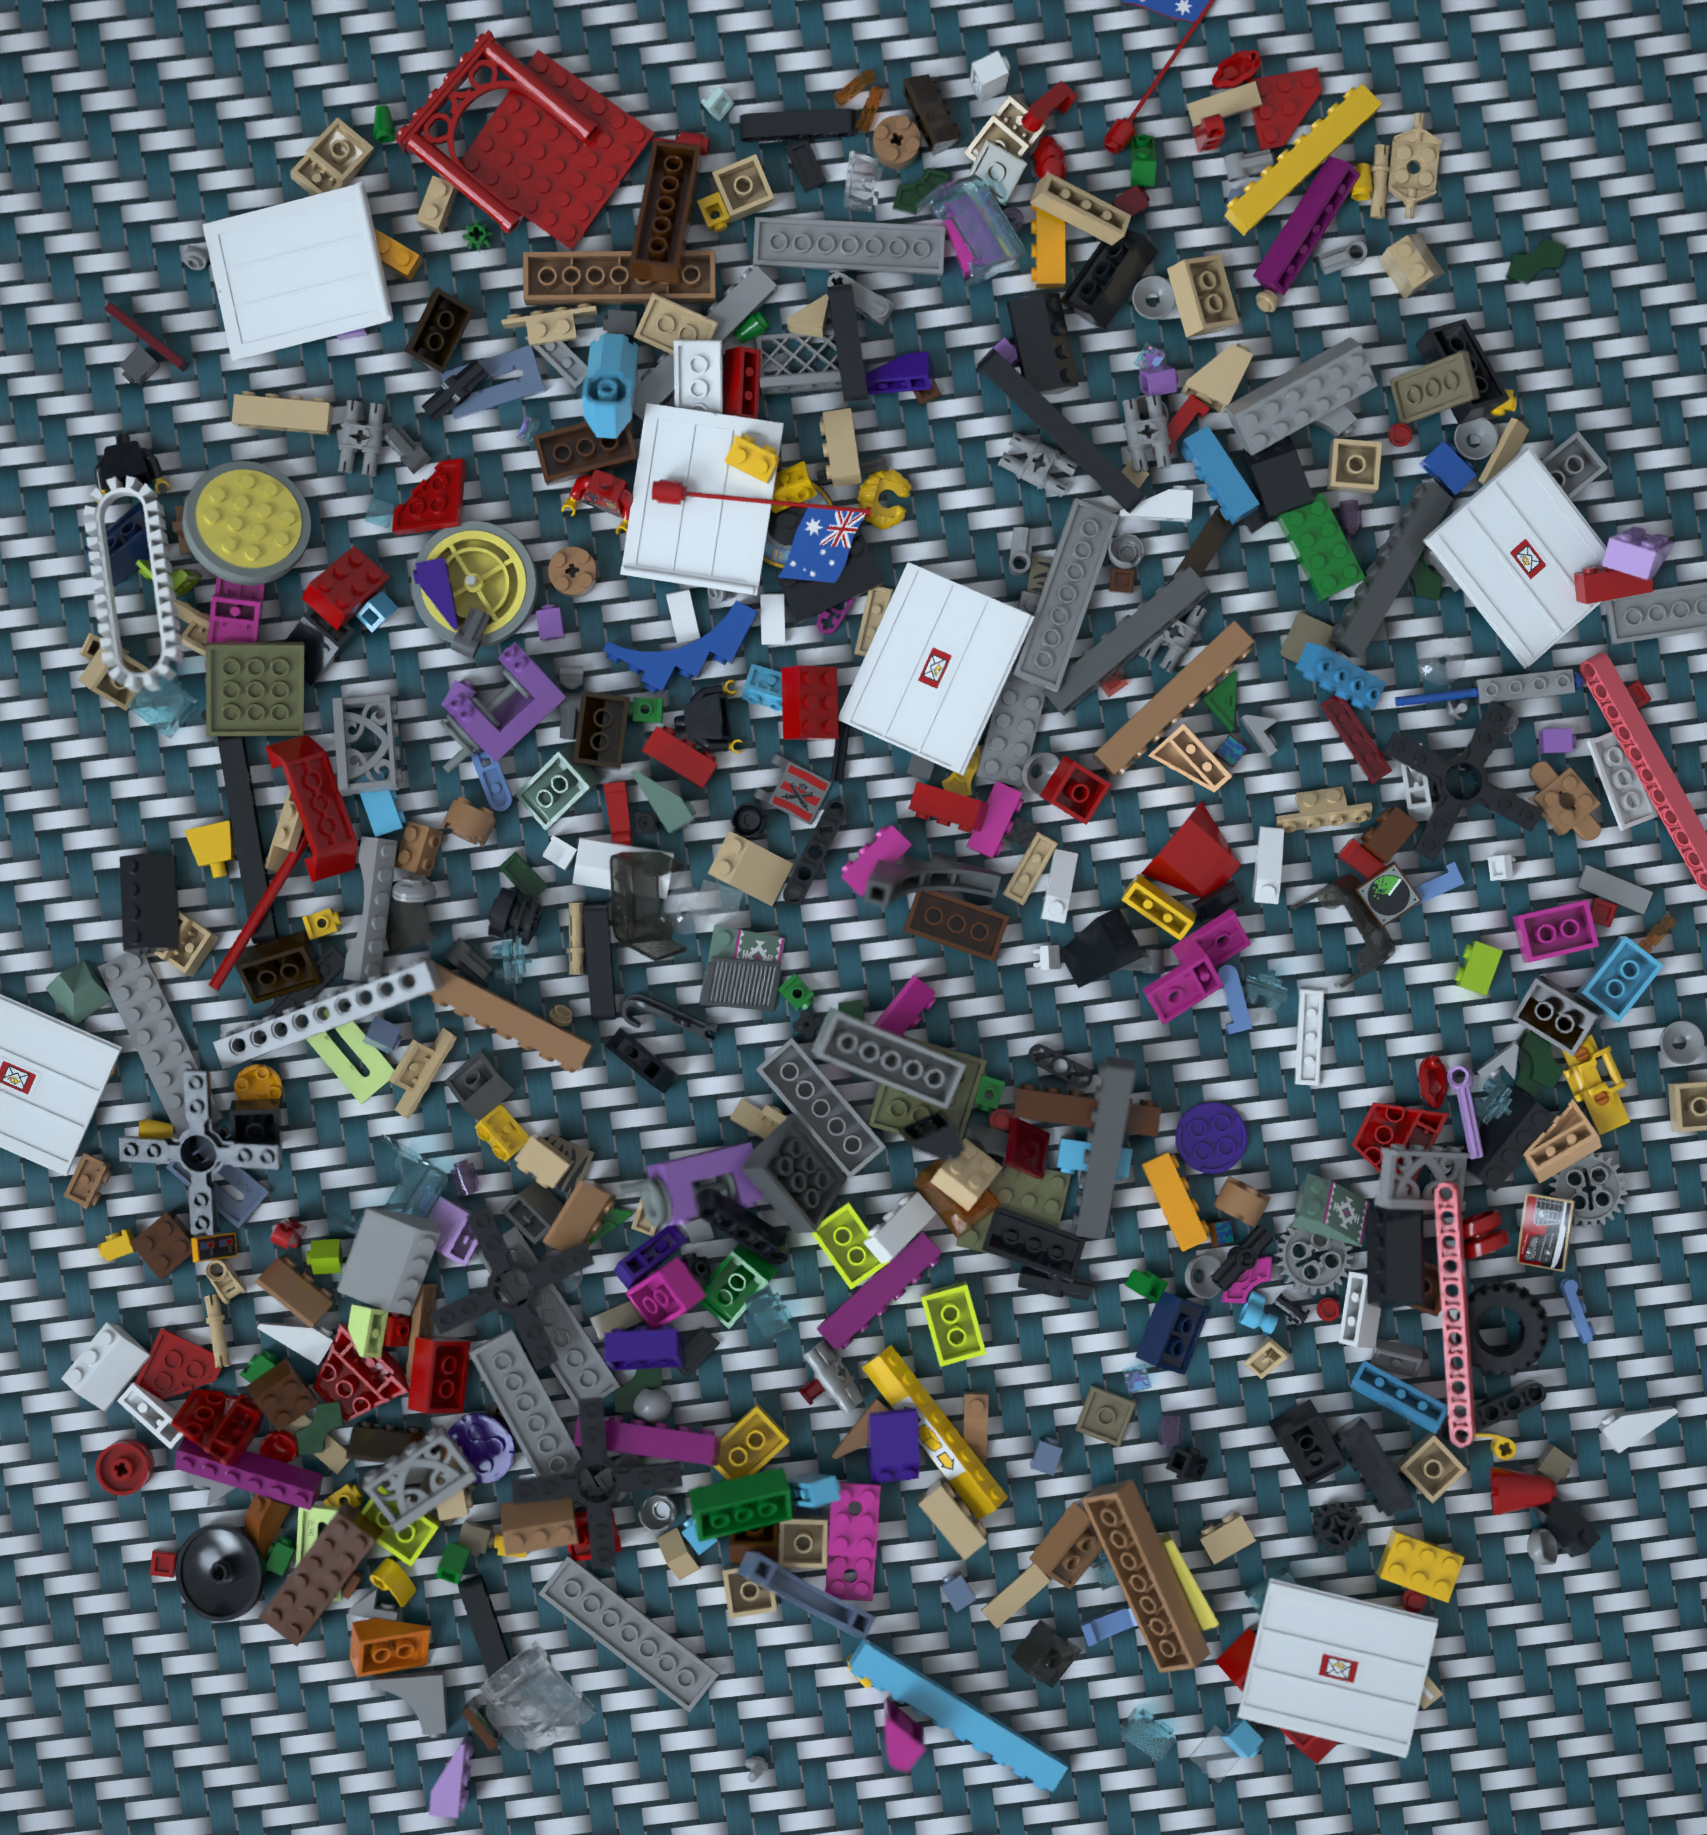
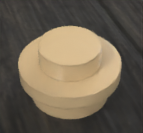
M1264 290L1256 295L1257 306L1262 311L1274 312L1277 309L1279 300L1272 291Z
M556 1005L550 1010L549 1018L556 1026H568L572 1022V1011L566 1006Z

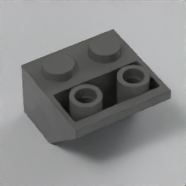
M535 1181L518 1193L501 1211L538 1247L543 1242L564 1205L548 1189Z

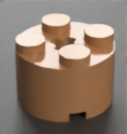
M904 115L890 116L882 120L875 128L873 134V152L878 162L889 168L901 170L909 167L916 160L921 143L920 132L916 124ZM893 140L901 141V145L897 146L896 143H893Z
M563 548L555 553L550 560L548 567L550 581L565 596L571 598L582 597L592 590L598 580V568L595 561L587 551L581 548ZM572 567H575L576 570H579V572L575 573L574 578H572L570 574H567L571 571Z
M459 796L457 800H453L441 827L446 830L449 826L453 830V835L475 845L479 841L480 846L484 847L496 823L495 816L489 809L480 807L478 810L471 805V801Z
M1228 1176L1215 1200L1214 1206L1242 1220V1222L1256 1227L1271 1197L1253 1189V1187L1242 1181Z

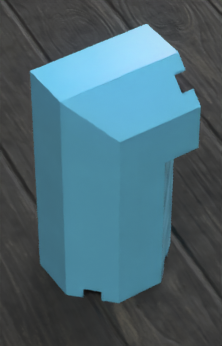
M604 333L600 336V340L597 342L594 340L590 344L586 378H584L582 391L583 416L597 438L616 439L632 419L639 348L635 342H633V345L629 343V338L624 334Z

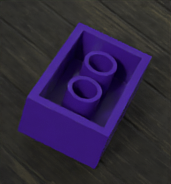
M660 1326L659 1330L638 1327L635 1328V1331L626 1332V1329L616 1328L612 1329L610 1333H605V1362L613 1371L684 1367V1338L673 1326Z

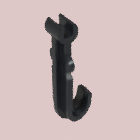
M632 994L622 1004L621 1013L623 1019L635 1028H639L641 1022L631 1016L629 1010L632 1007H637L699 1035L708 1043L716 1039L715 1036L708 1033V1030L716 1033L720 1029L715 1023H706L644 994Z

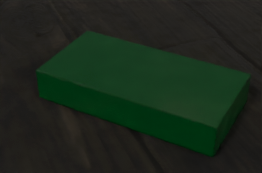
M516 851L498 867L524 896L527 894L531 895V903L549 887Z

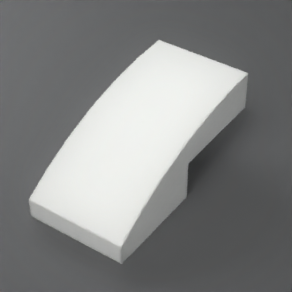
M689 589L667 593L666 598L677 644L700 639Z
M760 593L762 645L785 644L784 593Z

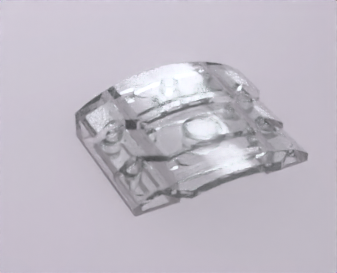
M536 1640L479 1685V1688L487 1698V1719L515 1750L533 1749L538 1754H541L554 1742L562 1739L575 1727L579 1728L597 1714L595 1706L581 1691L577 1693L552 1665L551 1657Z

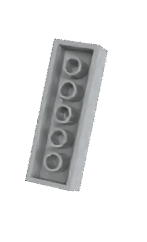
M1349 337L1225 406V410L1242 448L1250 455H1254L1378 385L1361 344Z
M832 1007L829 1008L811 1050L816 1057L944 1109L948 1108L966 1067L957 1058Z
M793 1037L756 1068L758 1073L798 1117L849 1179L886 1148V1145Z

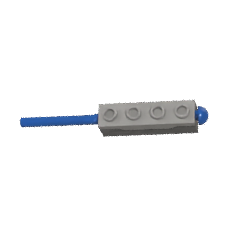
M1573 669L1479 679L1472 682L1473 688L1395 697V706L1474 698L1475 706L1487 705L1491 701L1494 703L1565 696L1579 690L1583 686L1584 680L1582 675L1573 672Z

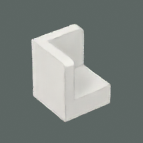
M552 835L551 842L543 853V857L567 871L577 855V849Z

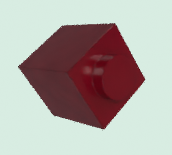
M1135 185L1112 200L1111 205L1131 215V221L1148 210L1150 198L1143 188L1140 190Z

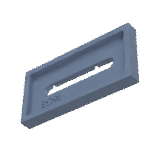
M528 345L477 361L489 374L486 379L519 369L523 371V376L519 379L473 392L462 404L457 407L454 406L451 410L456 420L546 392L532 346ZM467 365L445 371L444 374L440 373L442 381L444 382L452 375H457Z
M196 1135L197 1151L193 1155L199 1152L201 1157L205 1159L204 1162H215L216 1151L211 1141L203 1136ZM170 1162L166 1166L188 1187L191 1186V1174L183 1168L180 1162ZM223 1165L222 1169L217 1173L244 1195V1199L241 1202L235 1200L215 1182L216 1210L240 1229L271 1191L245 1169Z

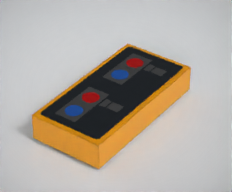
M235 1233L191 1238L193 1262L237 1257Z

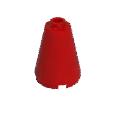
M1500 1467L1490 1468L1493 1515H1502L1552 1502V1497H1556V1483L1551 1482L1550 1477Z

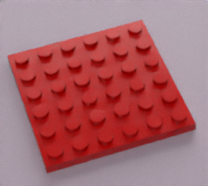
M537 50L527 67L589 119L593 118L597 121L600 127L595 135L587 143H584L531 97L523 92L510 89L460 163L513 209L517 210L526 219L568 249L574 251L655 133L551 58Z

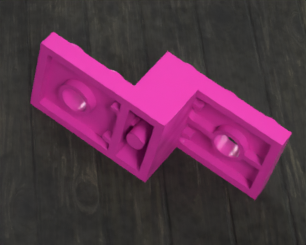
M216 577L215 594L211 600L207 642H227L228 640L257 642L258 628L262 620L265 584L241 585Z
M1231 908L1170 947L1180 965L1142 989L1163 1025L1222 988L1224 985L1214 968L1251 945L1236 914ZM1224 936V940L1217 943L1218 939ZM1177 991L1175 996L1169 998L1171 993Z
M839 1482L841 1489L839 1493L840 1500L831 1502L825 1592L841 1600L873 1602L881 1485ZM853 1501H857L862 1505V1510L858 1514H852L848 1510V1505ZM847 1569H853L857 1572V1578L854 1581L845 1580L843 1574Z

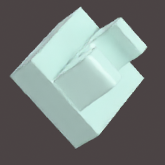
M717 87V89H710L709 92L712 95L708 100L702 99L701 103L712 117L720 122L734 105V102L723 89Z

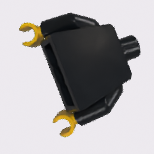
M119 434L115 437L116 445L107 446L104 449V456L100 458L94 469L96 486L105 495L111 491L106 481L107 479L116 477L123 483V488H126V476L138 479L143 486L145 483L147 485L153 484V479H155L157 482L155 484L157 493L161 494L159 491L161 483H165L168 491H170L169 483L162 478L164 474L158 459L147 448H141L138 441L130 442L128 434Z
M729 680L724 686L717 684L701 688L691 697L689 703L684 704V715L675 716L674 726L676 730L686 729L687 738H694L697 745L709 751L727 752L731 750L736 754L742 753L743 751H736L733 748L736 742L743 743L742 740L736 739L731 743L728 742V740H732L727 695L733 696L738 690L729 691L727 686L736 682Z

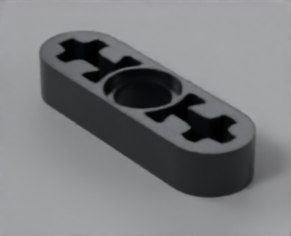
M1042 1044L1033 1045L1029 1049L1028 1058L1032 1064L1080 1088L1087 1087L1092 1082L1093 1075L1090 1069ZM1042 1048L1044 1050L1043 1054L1049 1058L1050 1053L1055 1054L1049 1063V1068L1044 1066L1047 1061L1039 1059L1037 1062L1034 1060L1035 1056L1032 1054L1034 1050L1039 1051ZM1057 1059H1063L1067 1063V1069L1063 1073H1058L1053 1068V1064ZM1072 1064L1076 1065L1073 1069L1078 1073H1081L1083 1070L1086 1071L1085 1076L1088 1077L1086 1082L1078 1083V1078L1072 1074L1070 1079L1066 1078Z

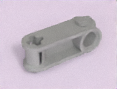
M836 272L828 278V287L834 286L835 283L839 284L841 281L843 285L851 283L855 310L873 323L883 327L895 308L891 301L874 293L843 273Z

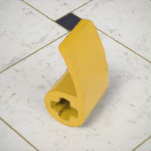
M1489 1431L1476 1432L1475 1437L1493 1438L1490 1445L1491 1451L1500 1459L1509 1460L1516 1454L1515 1443L1506 1436ZM1500 1444H1505L1508 1447L1506 1452L1499 1449Z
M385 1558L370 1576L371 1582L377 1588L383 1591L390 1590L401 1608L406 1605L416 1592V1588L410 1578L392 1559Z

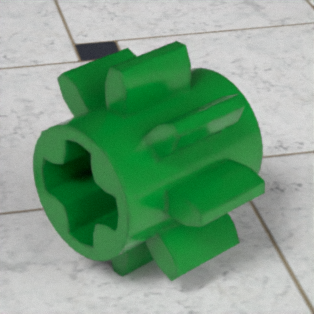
M475 220L473 226H465L468 233L462 237L466 241L470 240L467 244L468 249L474 246L478 252H481V247H490L488 238H492L493 234L490 232L486 233L488 229L487 224L480 226L477 220ZM480 232L482 236L479 237L478 241H475L476 233Z

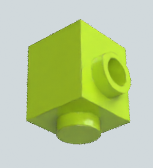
M340 1239L311 1241L310 1251L306 1252L307 1265H311L313 1275L342 1273L343 1250Z

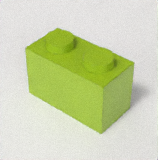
M1471 941V944L1466 945L1462 955L1465 958L1463 966H1459L1456 971L1454 980H1457L1455 986L1487 996L1503 951L1478 941Z

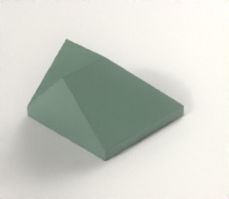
M85 960L60 973L45 988L73 1026L78 1025L112 1000L110 993Z

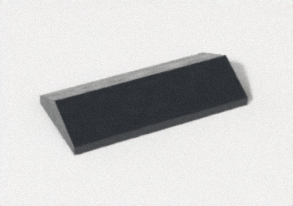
M996 1206L982 1250L1073 1282L1087 1238L1076 1236V1234Z

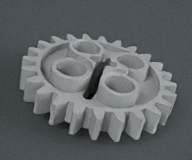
M1593 1152L1588 1157H1584L1552 1176L1555 1179V1183L1548 1184L1549 1187L1554 1188V1192L1548 1194L1551 1197L1572 1200L1575 1196H1579L1583 1199V1207L1580 1210L1574 1209L1572 1222L1574 1226L1581 1221L1582 1228H1586L1588 1222L1595 1228L1597 1220L1602 1225H1606L1605 1217L1614 1220L1612 1212L1620 1213L1621 1210L1617 1205L1626 1203L1620 1199L1622 1195L1628 1194V1192L1621 1190V1187L1627 1185V1182H1620V1178L1625 1174H1617L1616 1170L1620 1165L1611 1166V1157L1604 1161L1602 1152L1597 1157H1594ZM1583 1168L1587 1169L1588 1185L1594 1188V1191L1590 1192L1593 1210H1589L1587 1192L1582 1191V1187L1586 1186ZM1600 1169L1603 1172L1604 1178L1601 1182L1593 1180V1170ZM1571 1172L1577 1173L1580 1177V1182L1576 1186L1568 1182V1175ZM1600 1192L1608 1197V1202L1605 1206H1600L1596 1202V1196Z
M1287 1227L1286 1230L1289 1235H1280L1284 1243L1276 1244L1282 1250L1280 1253L1275 1254L1276 1257L1281 1258V1261L1276 1263V1266H1283L1284 1268L1279 1275H1288L1285 1283L1293 1281L1292 1289L1294 1290L1302 1286V1294H1305L1308 1288H1310L1311 1295H1316L1317 1289H1319L1321 1294H1325V1287L1330 1291H1334L1333 1283L1342 1285L1340 1276L1348 1278V1274L1344 1270L1352 1268L1347 1263V1260L1353 1259L1354 1256L1347 1255V1251L1353 1247L1345 1246V1242L1323 1236V1245L1319 1247L1313 1241L1314 1233ZM1296 1244L1303 1248V1255L1300 1258L1295 1257L1292 1252ZM1332 1245L1333 1248L1317 1256L1316 1260L1308 1261L1300 1267L1295 1266L1297 1262L1310 1257L1312 1252L1321 1251L1327 1246ZM1328 1254L1335 1258V1265L1332 1268L1325 1264V1258ZM1307 1266H1311L1315 1271L1312 1279L1306 1278L1304 1274Z

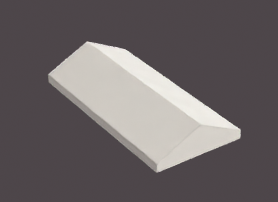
M1613 731L1586 741L1620 831L1658 817L1652 801Z
M580 837L572 884L667 899L674 852Z

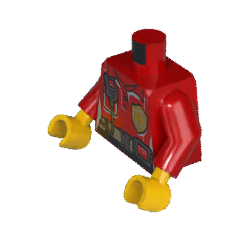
M596 469L592 475L587 474L578 477L569 494L570 498H566L561 509L562 512L565 507H570L573 510L571 516H574L578 508L577 500H580L582 503L622 518L623 520L616 528V534L619 535L622 529H624L627 536L630 509L633 503V494L629 491L627 482Z

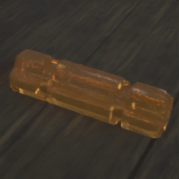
M869 68L864 70L860 77L857 76L845 85L842 91L839 90L834 94L835 102L839 106H843L848 102V98H853L865 88L866 84L869 85L875 80L874 73Z
M871 87L869 98H867L860 116L861 119L858 120L856 125L858 131L863 133L869 131L870 121H873L879 105L878 101L881 100L883 95L881 88Z
M1665 915L1660 920L1662 923H1658L1645 936L1646 940H1642L1638 944L1648 954L1653 950L1651 947H1656L1668 934L1667 930H1672L1677 924L1670 915Z

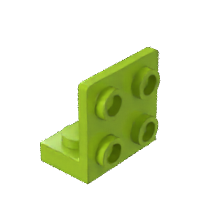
M139 559L136 562L140 567L139 572L146 579L153 580L151 560ZM177 569L170 575L174 581V588L171 589L175 592L176 597H185L203 576L195 569Z

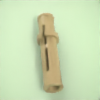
M1374 145V165L1371 167V173H1373V193L1371 195L1370 218H1385L1387 175L1390 173V167H1388L1389 145Z
M568 903L569 948H567V953H569V975H584V953H586L583 940L584 903Z
M214 1294L212 1297L210 1295L205 1296L204 1300L208 1315L206 1323L209 1324L215 1368H223V1366H230L231 1363L229 1361L223 1324L225 1315H222L218 1294Z

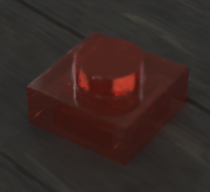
M1118 670L1100 687L1109 698L1128 685V683Z

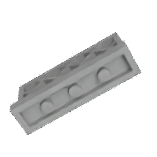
M834 330L824 331V336L820 339L825 343L818 351L814 350L808 343L813 338L819 337L797 333L761 335L756 337L757 349L761 350V395L841 389L840 371L833 365L838 360L837 355L830 362L821 355L828 345L837 352L836 345L832 343L835 338ZM789 340H796L801 344L794 354L784 347ZM762 342H773L778 347L769 356L762 350ZM804 348L814 354L807 364L797 357ZM780 350H783L790 356L783 366L773 359ZM817 358L827 365L822 371L818 372L810 367ZM793 360L803 366L799 373L792 374L786 369ZM769 362L779 368L775 375L764 376V368Z

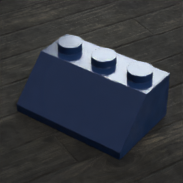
M139 502L106 529L114 587L126 581L129 575L140 568L136 564L139 559H150L144 508ZM88 545L84 547L88 555V552H93L90 548H88Z
M1164 1291L1158 1303H1155L1135 1357L1153 1366L1185 1375L1210 1308Z

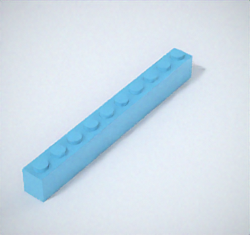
M863 1639L850 1658L849 1666L852 1669L851 1673L860 1679L866 1677L872 1681L871 1685L881 1692L884 1690L892 1693L891 1697L901 1704L905 1702L913 1706L912 1710L922 1717L925 1714L933 1719L932 1722L941 1729L947 1727L952 1730V1734L957 1739L963 1742L967 1739L973 1743L972 1747L980 1753L988 1752L993 1755L992 1759L1002 1766L1007 1764L1014 1768L1012 1771L1023 1779L1026 1776L1029 1777L1040 1790L1045 1791V1789L1053 1792L1067 1771L1068 1766L1064 1760L869 1640Z

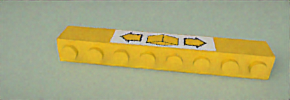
M890 1345L874 1355L861 1368L893 1410L917 1409L920 1445L972 1513L980 1520L997 1510L1008 1496L893 1346Z

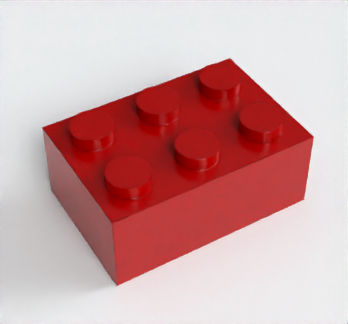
M354 545L308 584L301 599L338 630L354 617L370 599L383 591L390 576Z
M798 665L781 668L783 740L825 741L839 739L837 667Z
M415 1337L407 1409L425 1414L463 1413L469 1362L468 1351H470L471 1341L455 1337Z

